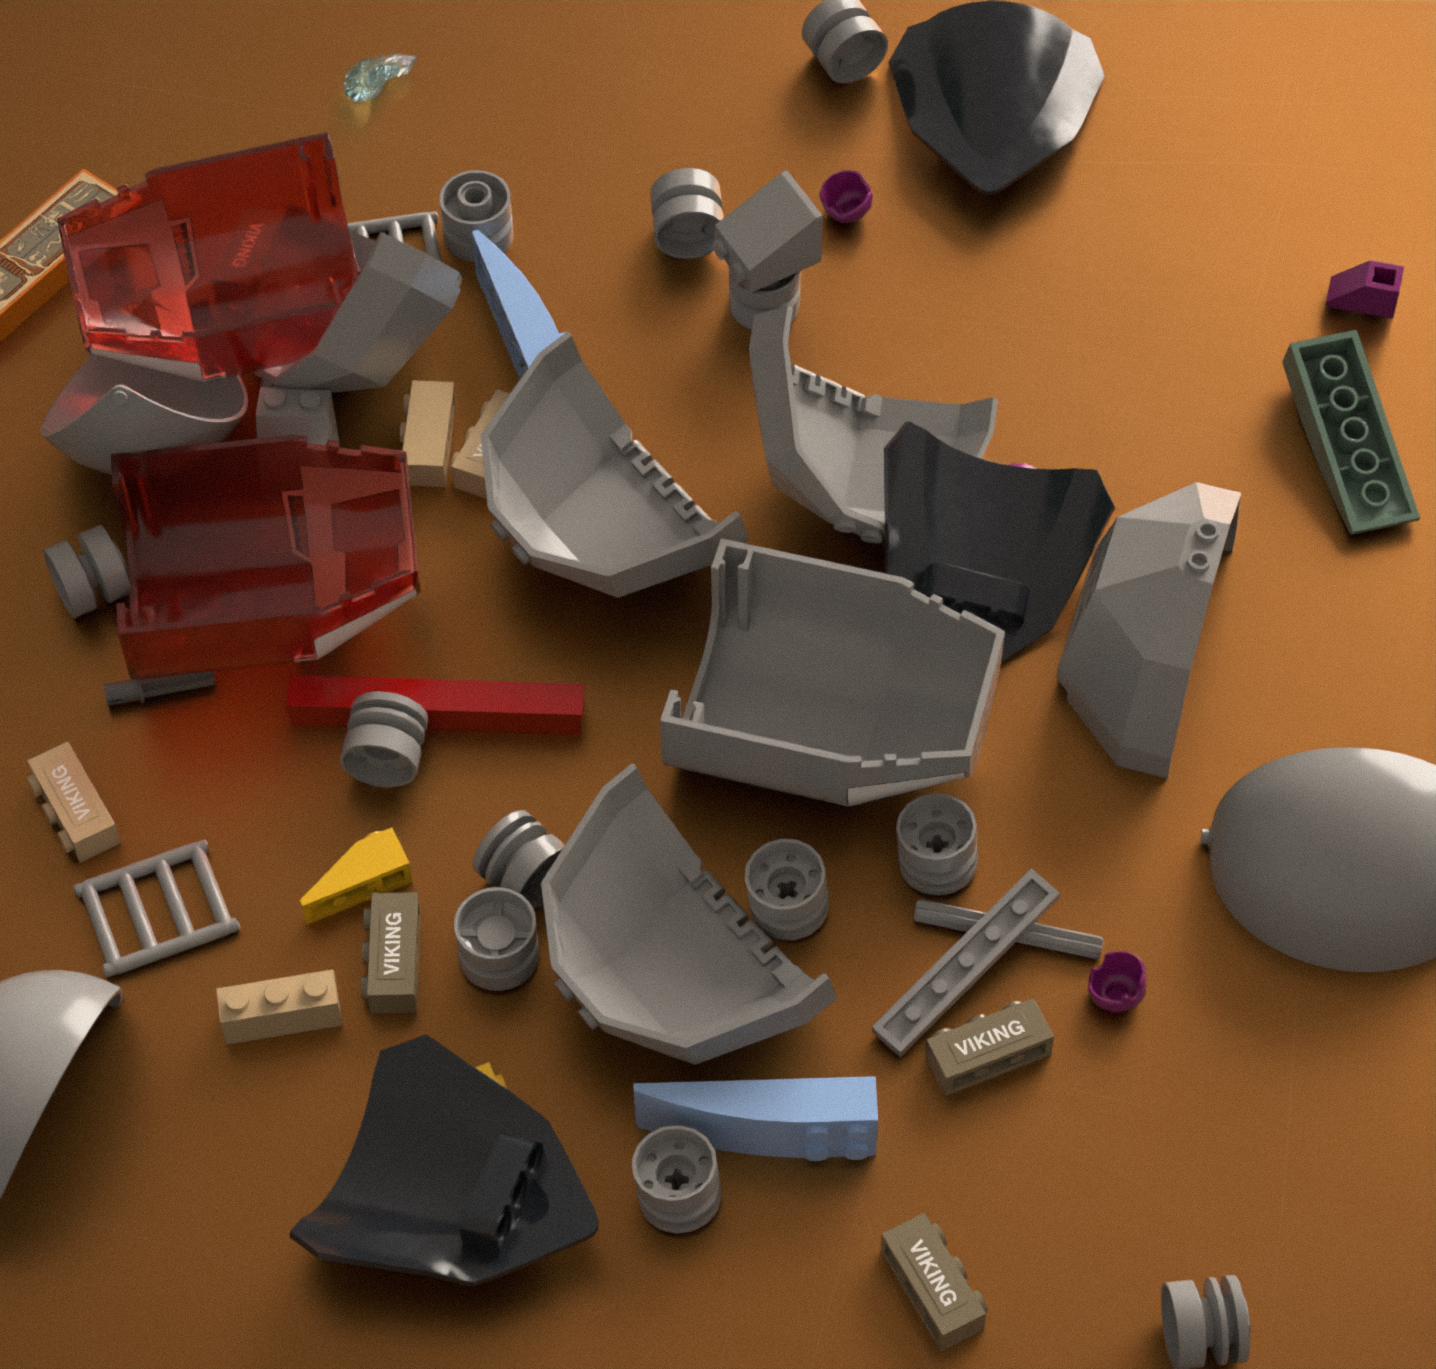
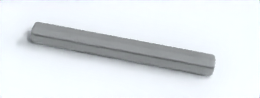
M920 899L915 906L914 920L968 932L986 912ZM1034 923L1016 941L1094 959L1100 957L1103 947V938L1101 936Z

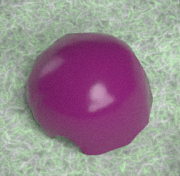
M842 170L832 174L822 184L819 193L820 200L825 211L836 222L843 224L855 222L862 219L872 208V190L858 171Z
M1111 951L1105 954L1104 961L1098 968H1091L1088 992L1098 1007L1112 1013H1120L1136 1007L1144 999L1147 988V972L1139 956L1128 951Z

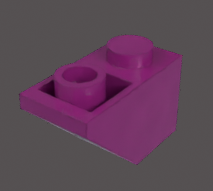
M1369 260L1331 276L1325 306L1393 319L1400 293L1404 266Z

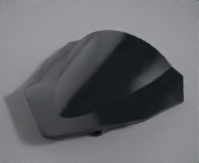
M979 1L962 4L944 10L927 21L909 26L888 62L913 135L974 189L984 195L999 193L1071 145L1105 77L1091 38L1073 30L1061 19L1048 12L1029 5L1007 1Z
M910 421L905 422L884 447L885 574L903 577L914 583V590L930 598L935 594L943 598L944 606L959 614L965 610L1005 631L1001 662H1003L1054 628L1107 526L1115 506L1098 470L1079 468L1035 469L992 462L955 449L937 439L926 429Z
M425 1034L380 1050L373 1073L365 1114L345 1167L326 1198L314 1211L299 1220L291 1229L289 1238L321 1260L424 1275L474 1287L523 1269L592 1238L598 1231L599 1219L549 1121L510 1090L464 1061L431 1036Z

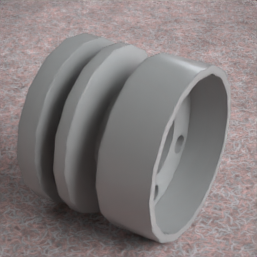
M377 691L364 693L356 697L351 705L350 718L347 723L348 732L344 737L340 753L341 767L353 778L373 786L398 787L412 782L417 775L420 763V747L424 742V732L428 725L427 712L417 702L396 693Z
M940 793L922 795L907 803L900 812L896 825L898 863L902 877L910 887L921 893L937 896L955 893L967 886L976 874L978 865L977 824L973 811L964 801L952 795Z
M514 811L495 824L482 839L472 861L473 870L479 876L486 879V882L492 887L507 888L518 892L536 910L544 905L541 882L565 844L553 834H547V828L536 821L527 811Z
M778 839L768 842L752 854L746 864L744 879L750 911L756 924L766 935L778 940L794 941L807 937L819 929L828 915L830 902L826 870L821 856L812 846L796 839Z
M681 1125L661 1127L649 1133L637 1145L632 1158L633 1178L637 1189L639 1207L646 1220L659 1230L675 1234L692 1232L706 1225L717 1213L722 1199L716 1153L709 1139L696 1129Z
M1236 1275L1222 1276L1220 1286L1216 1278L1207 1277L1204 1282L1203 1297H1200L1193 1280L1163 1282L1161 1288L1163 1332L1169 1359L1174 1369L1204 1367L1207 1347H1210L1211 1353L1218 1365H1226L1229 1355L1235 1363L1247 1362L1250 1350V1316L1240 1282Z

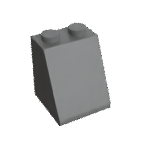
M786 170L777 175L715 225L713 249L720 260L724 259L729 265L734 280L737 283H742L747 291L752 293L821 262L822 214Z
M260 387L255 415L261 495L281 496L280 489L303 487L299 462L336 464L339 436L331 390Z

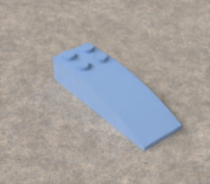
M479 230L472 231L476 276L520 380L539 352L562 336L564 332H558L540 296L523 273L493 242Z
M876 1076L633 1083L636 1127L651 1132L661 1127L681 1125L699 1131L709 1139L716 1150L756 1156L806 1158L810 1161H822L828 1157H846L851 1160H861L868 1156H876L878 1131Z

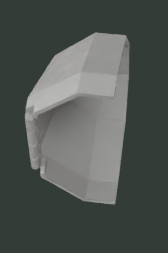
M289 202L275 232L247 323L251 372L262 378L260 385L266 388L331 390L332 393L386 387L453 309L461 291L459 286L462 282V276L457 270L427 253L383 232H380L377 240L374 241Z
M784 306L755 314L749 346L751 378L771 484L828 523L833 524L835 530L861 535V540L869 543H881L882 539L885 538L884 447L905 422L910 421L926 429L937 439L955 449L978 458L983 457L994 433L998 406L997 398L991 397L966 404L887 398L877 394L865 398L864 394L845 386L842 387L834 381L820 375H815L811 371L790 363L788 339L793 313L792 307Z
M568 331L539 352L481 434L487 505L494 520L490 526L503 542L507 538L512 542L514 546L511 547V550L523 565L529 562L536 568L617 598L712 565L721 538L741 543L747 542L749 537L741 515L737 511L720 523L712 520L699 505H695V501L677 482L673 483L674 479L657 460H652L653 456L638 440L632 441V430L623 421L582 361L572 335Z
M1195 482L1118 516L1094 550L1058 665L1057 679L1068 692V703L1117 766L1168 778L1190 673L1223 550L1233 551L1240 511V492Z
M632 763L602 787L541 882L551 967L559 978L554 983L555 987L568 1002L573 998L577 1000L582 1006L578 1013L592 1030L599 1026L608 1034L694 1065L807 1024L837 999L829 977L823 973L816 980L803 973L798 966H795L777 946L765 953L773 945V941L754 920H750L743 925L748 920L749 915L730 894L720 898L725 893V888L708 870L702 872V860L695 854L652 796L638 768Z

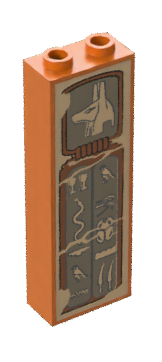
M83 168L0 240V342L75 277L65 235L133 207V200ZM98 249L78 251L82 270L100 255Z

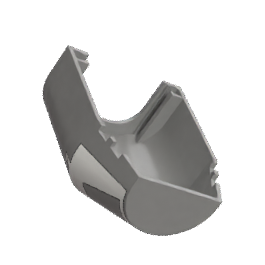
M721 538L711 567L712 611L708 637L683 717L681 719V698L678 697V691L670 689L660 719L661 753L664 765L847 807L972 776L980 756L991 714L1001 665L1005 631L965 610L959 614L944 606L943 598L935 594L929 598L914 590V583L903 577Z

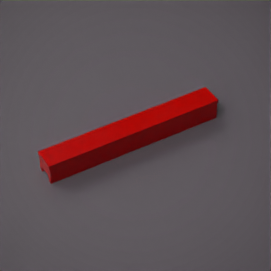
M290 675L286 708L289 709L292 726L347 727L351 705L355 698L364 693L381 691L396 693L420 704L428 716L426 730L582 735L585 684Z

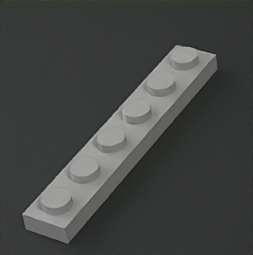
M1031 868L872 1026V1033L901 1058L1059 899L1060 893Z

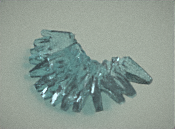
M394 52L387 58H385L384 53H379L378 59L372 56L367 57V59H361L360 62L355 63L345 73L347 77L343 79L345 94L349 99H353L355 103L378 97L386 80L391 76L395 78L396 75L400 77L403 74H407L418 57L416 55L406 57L405 53L398 54V52Z

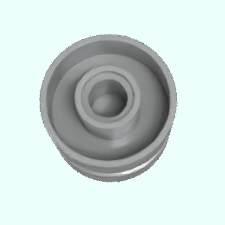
M824 0L809 13L802 27L804 42L815 57L818 58L830 78L838 83H851L870 74L882 62L888 49L887 37L859 0Z
M695 168L676 169L660 176L653 183L650 190L654 238L657 247L669 256L682 259L698 258L713 252L715 225L724 218L718 180L710 173Z
M481 170L462 172L450 178L442 187L439 195L443 236L448 250L460 259L475 262L472 231L479 230L504 253L510 247L514 237L510 190L506 182L491 172Z
M729 267V308L734 319L742 326L752 330L755 314L790 306L793 308L792 322L800 310L801 271L749 293L742 283H737L734 280Z
M102 525L95 526L78 534L81 555L77 556L72 546L66 540L43 549L44 559L64 605L74 619L97 609L93 589L96 587L108 603L132 594L127 576L128 569L116 543L111 541Z
M492 887L473 893L461 903L455 915L454 931L459 964L468 980L476 986L492 991L512 989L528 980L536 970L540 955L536 916L530 902L514 890Z

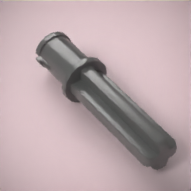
M207 666L142 679L140 674H137L136 679L109 684L104 683L107 705L111 707L112 705L141 700V703H145V698L212 686L216 680L213 668Z

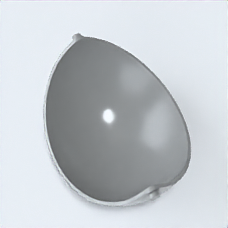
M153 301L143 302L106 338L107 344H101L99 346L100 350L170 359L162 356L158 323L152 307L167 311ZM194 329L200 357L221 363L225 375H228L227 378L211 380L205 383L91 354L49 408L41 424L40 434L62 454L87 468L124 477L162 475L193 464L217 448L233 431L248 408V394L241 377L227 358L208 339ZM205 364V368H210L206 369V373H213V370H216L212 369L211 365ZM207 374V379L214 378L215 374Z
M1371 748L1317 749L1292 754L1266 763L1242 777L1226 792L1215 810L1212 826L1209 829L1201 830L1200 844H1207L1209 848V866L1217 893L1230 913L1246 930L1262 942L1292 958L1309 964L1342 971H1390L1419 965L1436 958L1435 765L1408 755Z
M66 970L34 971L0 981V1200L38 1120L84 1038L107 1005L119 1007L123 1000V989L118 985L89 974Z

